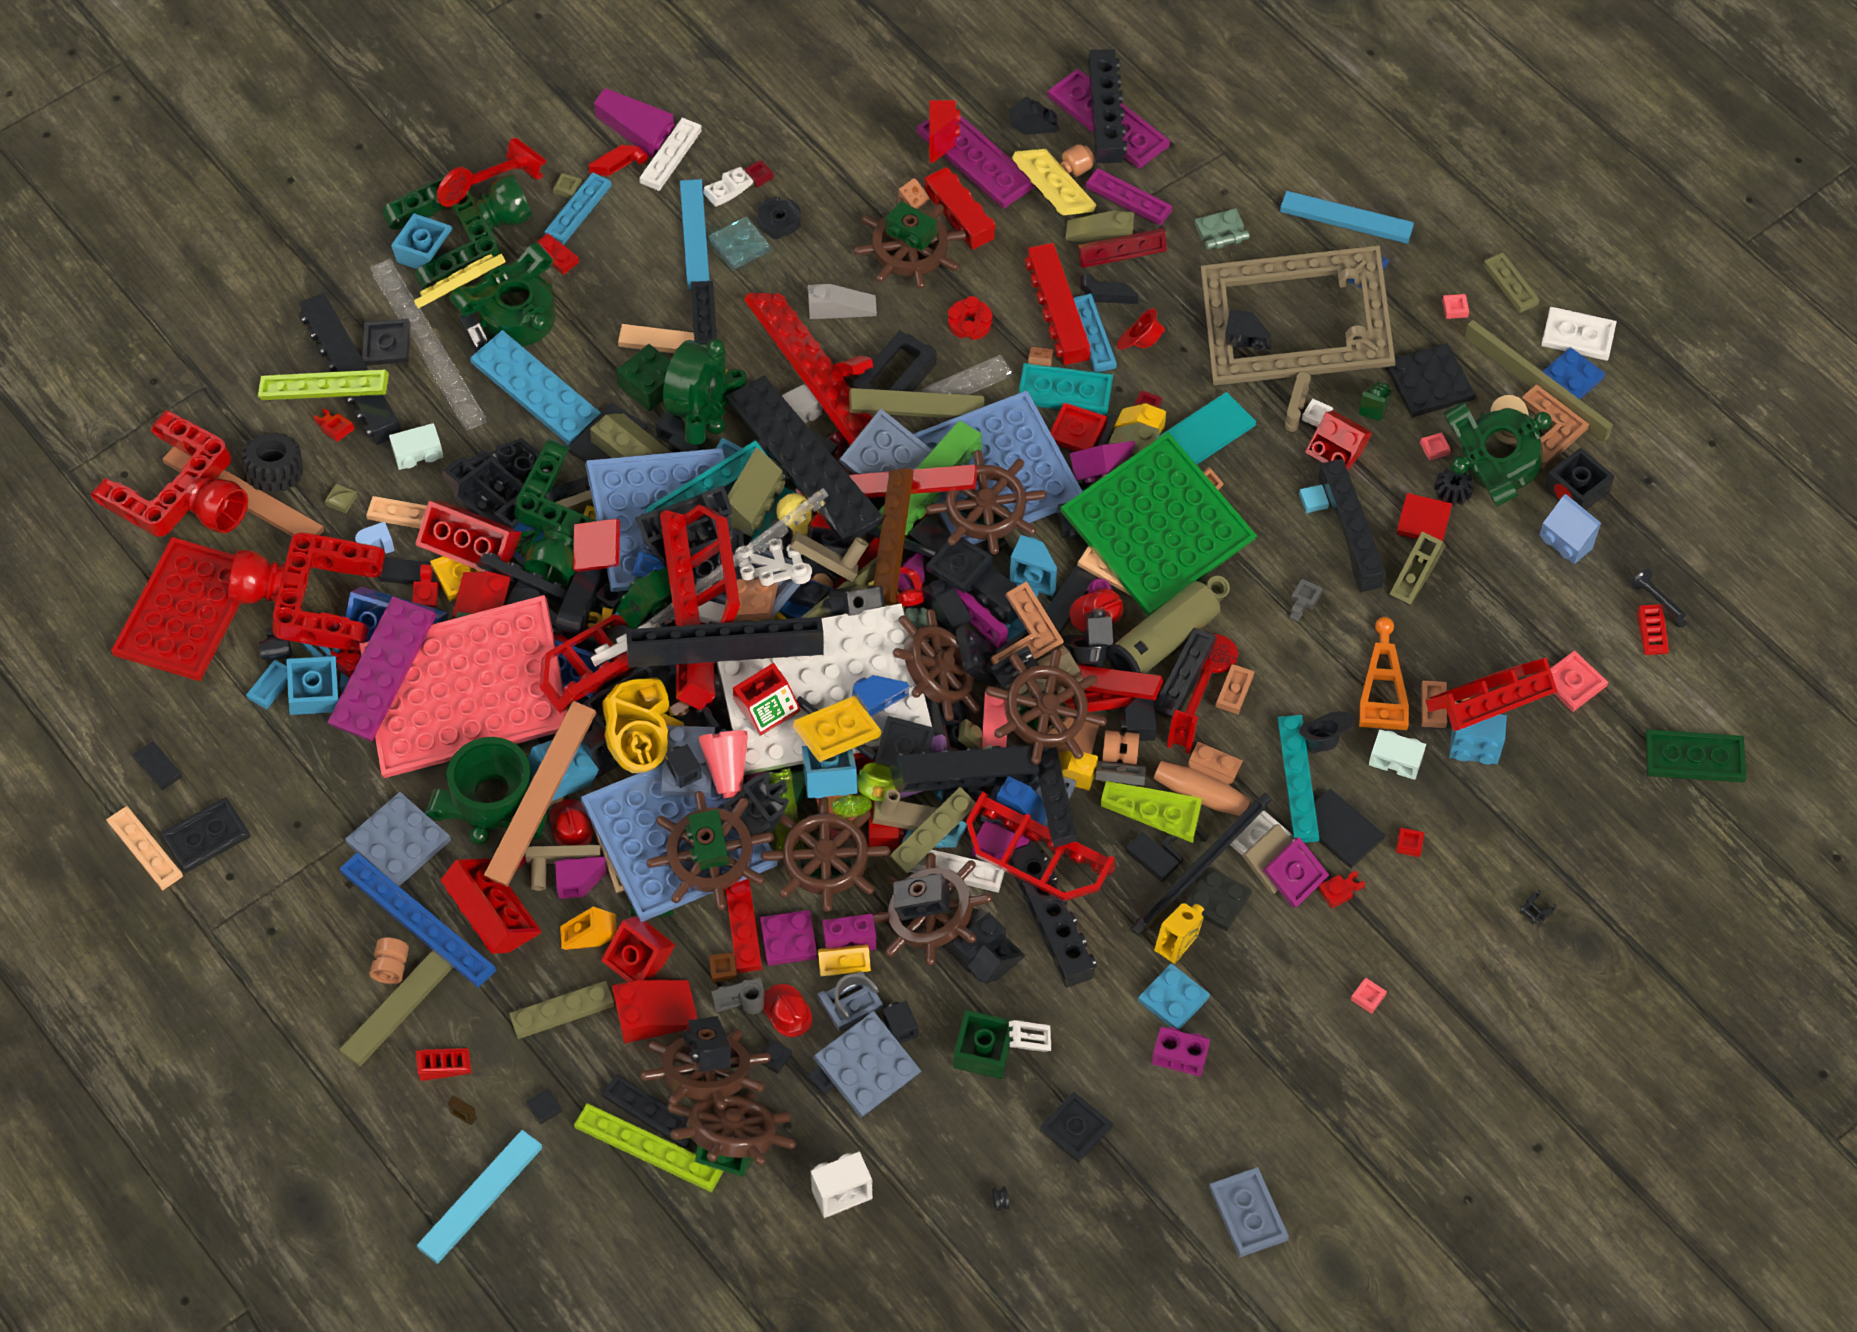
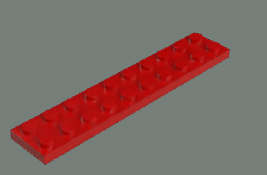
M748 293L744 301L851 446L873 419L872 416L868 413L850 412L849 391L851 388L844 380L843 375L834 369L831 359L826 356L820 344L815 341L808 328L804 326L797 313L792 310L781 293Z

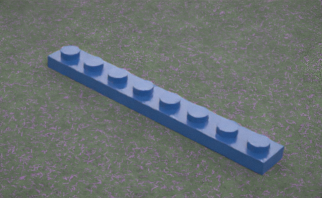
M358 852L339 868L342 875L477 988L496 972L494 965Z

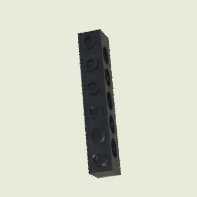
M1115 49L1089 50L1088 70L1096 163H1122L1123 154H1127V141H1123V137L1126 136V126L1121 123V120H1124V107H1120V104L1123 103V92L1118 89V87H1121V74H1117V71H1120V59L1116 58Z
M1037 843L1014 850L1008 861V865L1038 880H1041L1048 867L1046 853L1044 850L1040 851ZM1030 871H1037V872H1039V874L1033 875V874H1030L1029 872H1030ZM1053 871L1047 884L1058 889L1056 886L1058 884L1057 877ZM1015 877L1065 988L1093 979L1094 970L1097 968L1096 960L1093 954H1088L1086 950V939L1082 932L1078 933L1075 915L1073 912L1068 911L1066 907L1067 901H1063L1051 894L1040 895L1039 892L1043 890ZM1049 912H1056V913H1058L1059 915H1057V916H1051V915H1049L1048 913H1049ZM1066 933L1068 936L1060 937L1058 934ZM1076 954L1078 957L1070 958L1067 955Z

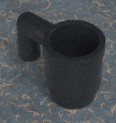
M272 628L266 629L267 638L264 641H259L262 660L269 659L271 661L292 657L290 641L277 638L273 634Z

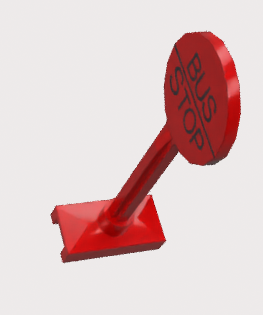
M515 137L510 139L506 155L509 161L473 175L465 167L455 168L440 183L437 191V200L445 207L453 206L466 195L471 185L514 168H521L535 180L541 179L543 174L540 172L541 165L546 164V159Z
M1214 634L1217 641L1202 668L1186 711L1175 710L1172 716L1167 743L1169 748H1172L1173 743L1186 747L1185 753H1191L1198 722V716H1195L1211 674L1226 672L1231 668L1232 664L1235 665L1237 662L1238 650L1236 645L1223 635Z

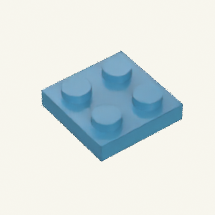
M1170 964L1139 996L1138 1002L1169 1027L1180 1029L1209 999L1210 994L1173 964Z

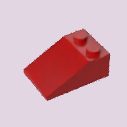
M636 980L612 986L624 1044L684 1031L688 1026V1020L697 1019L688 980Z

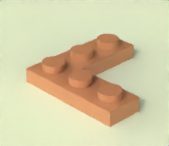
M1537 384L1521 399L1526 407L1535 414L1543 411L1547 412L1552 418L1551 426L1553 428L1541 438L1543 446V462L1541 467L1543 469L1588 430L1589 423Z
M1027 581L1006 593L1005 596L1030 635L991 657L990 660L993 665L1025 646L1029 647L1031 654L1036 660L1064 643Z

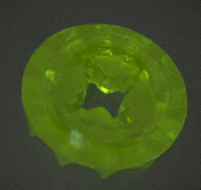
M863 795L844 796V798H838L832 803V811L842 817L860 816L872 808L870 798Z

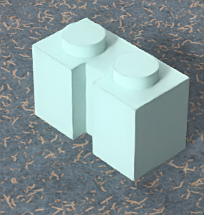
M434 423L389 435L399 470L412 468L421 460L434 462L437 459L444 458Z
M1379 730L1369 765L1385 771L1388 768L1396 770L1398 775L1415 780L1426 744L1414 738L1409 739L1399 736L1392 731Z

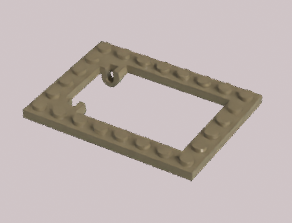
M1380 246L1201 266L1213 386L1296 377L1300 372L1314 375L1395 366ZM1338 274L1340 287H1346V279L1352 278L1354 279L1355 286L1362 285L1367 331L1363 326L1349 328L1345 333L1347 347L1234 359L1232 346L1226 344L1225 331L1229 317L1226 287ZM1355 336H1361V338H1362V339L1353 340V338H1354Z

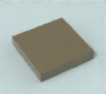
M1275 824L1242 854L1270 894H1274L1278 889L1262 869L1291 842V839L1280 824Z

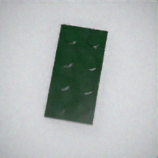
M1646 730L1647 776L1745 783L1747 777L1744 736Z

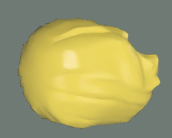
M788 494L777 503V518L784 526L791 528L793 536L796 531L807 536L808 526L812 521L813 509L811 504L800 494Z

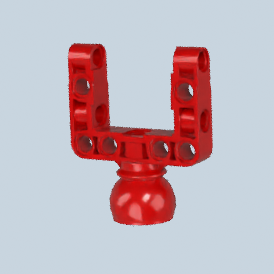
M165 410L153 423L151 431L159 439L191 456L173 482H169L158 496L150 502L140 497L136 491L119 482L114 483L107 478H104L90 494L99 505L157 537L167 535L189 510L197 515L199 521L207 529L219 533H228L233 531L243 520L249 502L247 493L237 483L230 480H216L230 464L232 458L224 441L168 410Z
M298 533L292 537L286 563L278 566L276 561L270 564L264 556L255 551L237 550L230 575L228 599L240 604H253L259 602L264 597L267 602L273 600L275 608L272 632L279 639L358 652L361 651L360 644L367 640L369 631L367 625L333 614L322 612L317 614L302 611L311 567L374 578L380 576L382 572L385 552L380 547L309 533Z

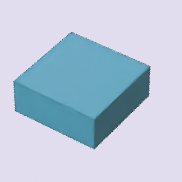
M1322 485L1300 489L1299 496L1306 513L1328 509L1329 501Z

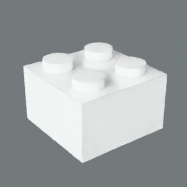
M860 1152L844 1154L837 1161L821 1163L811 1171L812 1192L824 1218L872 1199V1178Z

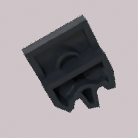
M769 771L748 781L742 786V792L724 804L725 808L731 812L741 798L748 799L749 804L739 818L746 825L750 836L771 832L776 827L789 802L787 798H782L788 791L785 779L770 784L771 776Z

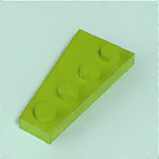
M1106 781L1101 799L1102 807L1191 843L1194 841L1202 798Z

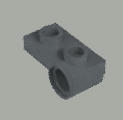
M761 978L747 979L742 983L722 986L715 991H711L716 1013L742 1005L746 1013L757 1014L765 1006Z

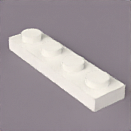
M682 118L641 175L640 183L660 191L701 133V125Z
M936 850L929 852L936 855V868L948 869L955 873L967 861L973 860L976 863V867L963 880L965 884L999 893L1005 873L1004 870L983 861ZM926 855L909 872L916 873L926 869Z

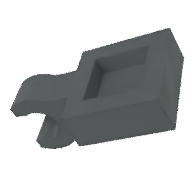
M1301 579L1291 597V601L1295 602L1291 609L1290 619L1298 622L1305 608L1312 610L1320 598L1323 588Z

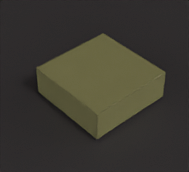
M561 173L553 188V193L571 199L581 187L582 179Z

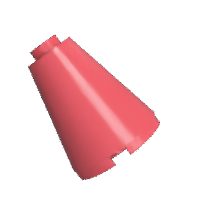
M745 730L699 736V743L717 793L723 794L724 799L733 798L738 792L743 791L742 786L748 742V732Z

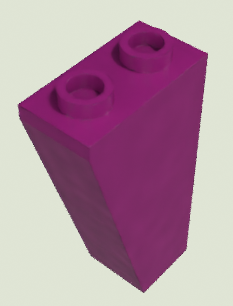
M604 88L594 102L595 114L599 120L634 146L642 148L651 158L655 157L675 129L673 114Z

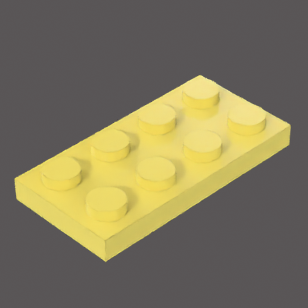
M1046 149L1017 151L1014 153L1012 159L1018 165V168L1031 179V182L1040 189L1044 197L1056 207L1060 214L1070 215L1094 211L1097 205Z
M490 254L421 291V297L414 300V302L420 308L506 261L502 254L494 258Z

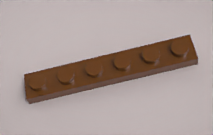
M909 468L889 471L883 513L884 520L882 521L873 585L883 587L884 605L896 604L914 473Z

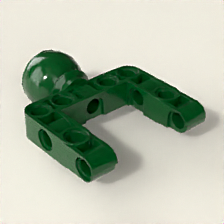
M513 174L496 179L489 187L487 195L481 193L480 198L473 197L468 190L458 203L449 206V208L452 207L460 224L463 225L470 242L419 267L415 271V277L422 290L435 285L437 282L450 277L457 271L492 254L493 258L500 255V248L492 233L493 228H499L500 223L508 226L520 225L533 216L528 202ZM445 176L386 204L382 208V214L389 228L398 230L405 227L413 214L430 218L434 216V213L447 208L437 200V191Z
M548 439L517 497L514 513L516 519L521 523L544 532L543 539L536 541L527 551L523 564L524 570L530 574L531 572L538 573L544 577L545 581L550 583L557 582L567 588L576 572L573 570L574 524L596 522L597 520L545 499L547 492H550L562 469L564 458L568 450H570V447ZM546 469V470H549L550 472L546 473V472H543L542 470ZM524 506H528V507H530V508H532V509L527 510V509H524L523 507H524ZM549 515V516H552L553 518H552V519H547V518H545L544 516Z

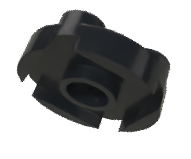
M780 197L767 199L759 207V212L757 213L758 225L772 239H780L800 228L801 210L796 202L788 198L787 201L780 200ZM775 215L784 217L782 219H776Z

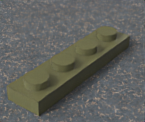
M959 787L889 857L907 874L974 808L976 802Z
M603 981L509 1013L517 1039L614 1007V1001L607 982Z

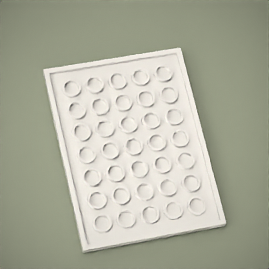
M902 604L864 610L858 615L848 616L843 614L822 618L824 655L717 662L732 731L745 730L748 732L744 775L803 764L802 746L807 745L794 729L793 723L794 720L809 715L801 709L796 715L759 736L733 700L734 686L773 662L788 681L795 698L797 699L801 696L819 710L852 697L854 684L864 677L867 679L875 675L907 682L910 686L907 697L871 717L882 731L879 738L865 743L873 750L879 748L887 716L932 727L924 694L922 693L918 698L912 696L911 692L916 684L908 672L906 662L903 659L894 657L892 654L895 648L904 650L905 643L909 637V634L899 623V617L904 615ZM852 748L853 754L861 753L857 749Z

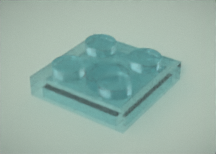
M747 217L709 235L710 243L732 270L770 252V245Z

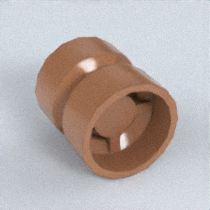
M1105 730L1103 761L1116 763L1118 759H1121L1125 764L1136 765L1139 733L1126 732L1124 735H1121L1119 731ZM1120 743L1127 744V752H1119Z
M394 938L378 939L374 951V957L377 960L372 961L370 977L385 984L400 983L404 973V963L407 960L409 951L408 945Z

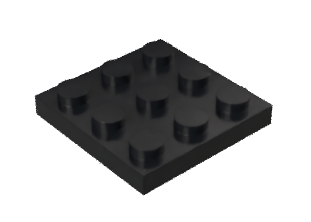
M1448 343L1396 357L1395 366L1385 367L1411 418L1458 405L1462 402L1472 401L1475 398V393Z

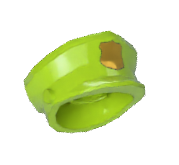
M875 762L866 764L862 770L860 769L859 775H857V789L861 794L874 801H883L886 792L890 789H895L890 768L877 765Z

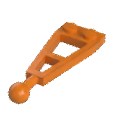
M1381 617L1375 623V629L1380 634V643H1375L1359 705V727L1408 730L1409 704L1395 644H1389V634L1394 630V623L1388 617ZM1379 654L1388 655L1391 669L1376 668ZM1373 680L1394 681L1399 704L1368 702Z

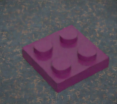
M1300 837L1294 838L1262 869L1292 908L1298 907L1329 876Z
M810 910L760 917L768 966L817 959Z

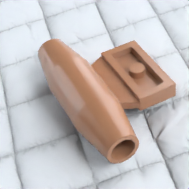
M1200 742L1197 743L1189 759V768L1161 761L1154 776L1156 781L1177 794L1202 798V805L1215 811L1240 816L1249 807L1252 800L1230 786L1231 783L1233 784L1243 760Z

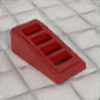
M1662 605L1639 606L1636 618L1644 655L1668 654L1669 648ZM1647 624H1657V626H1647ZM1654 633H1658V634H1659V635H1651V636H1648V634H1654ZM1649 642H1660L1661 644L1649 645Z
M469 1048L416 1051L420 1081L472 1074ZM457 1057H462L463 1067H458ZM447 1059H451L452 1067H447ZM437 1060H441V1067H437ZM426 1062L431 1063V1068H426Z

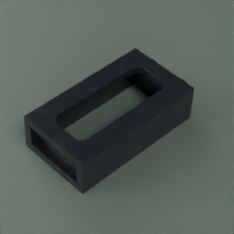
M899 330L872 361L873 367L866 369L854 382L853 388L878 390L870 384L897 352L902 349L917 359L893 385L890 391L914 392L936 366L937 351L932 346L925 345L916 340L912 335Z

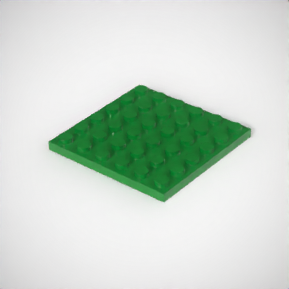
M1169 432L1060 508L1061 513L1147 616L1155 612L1187 585L1202 579L1257 538L1253 530Z

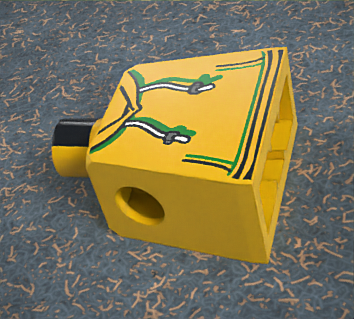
M1181 904L1162 923L1154 951L1175 964L1197 938L1203 916L1205 915L1204 908L1199 904H1194L1192 907L1187 904Z

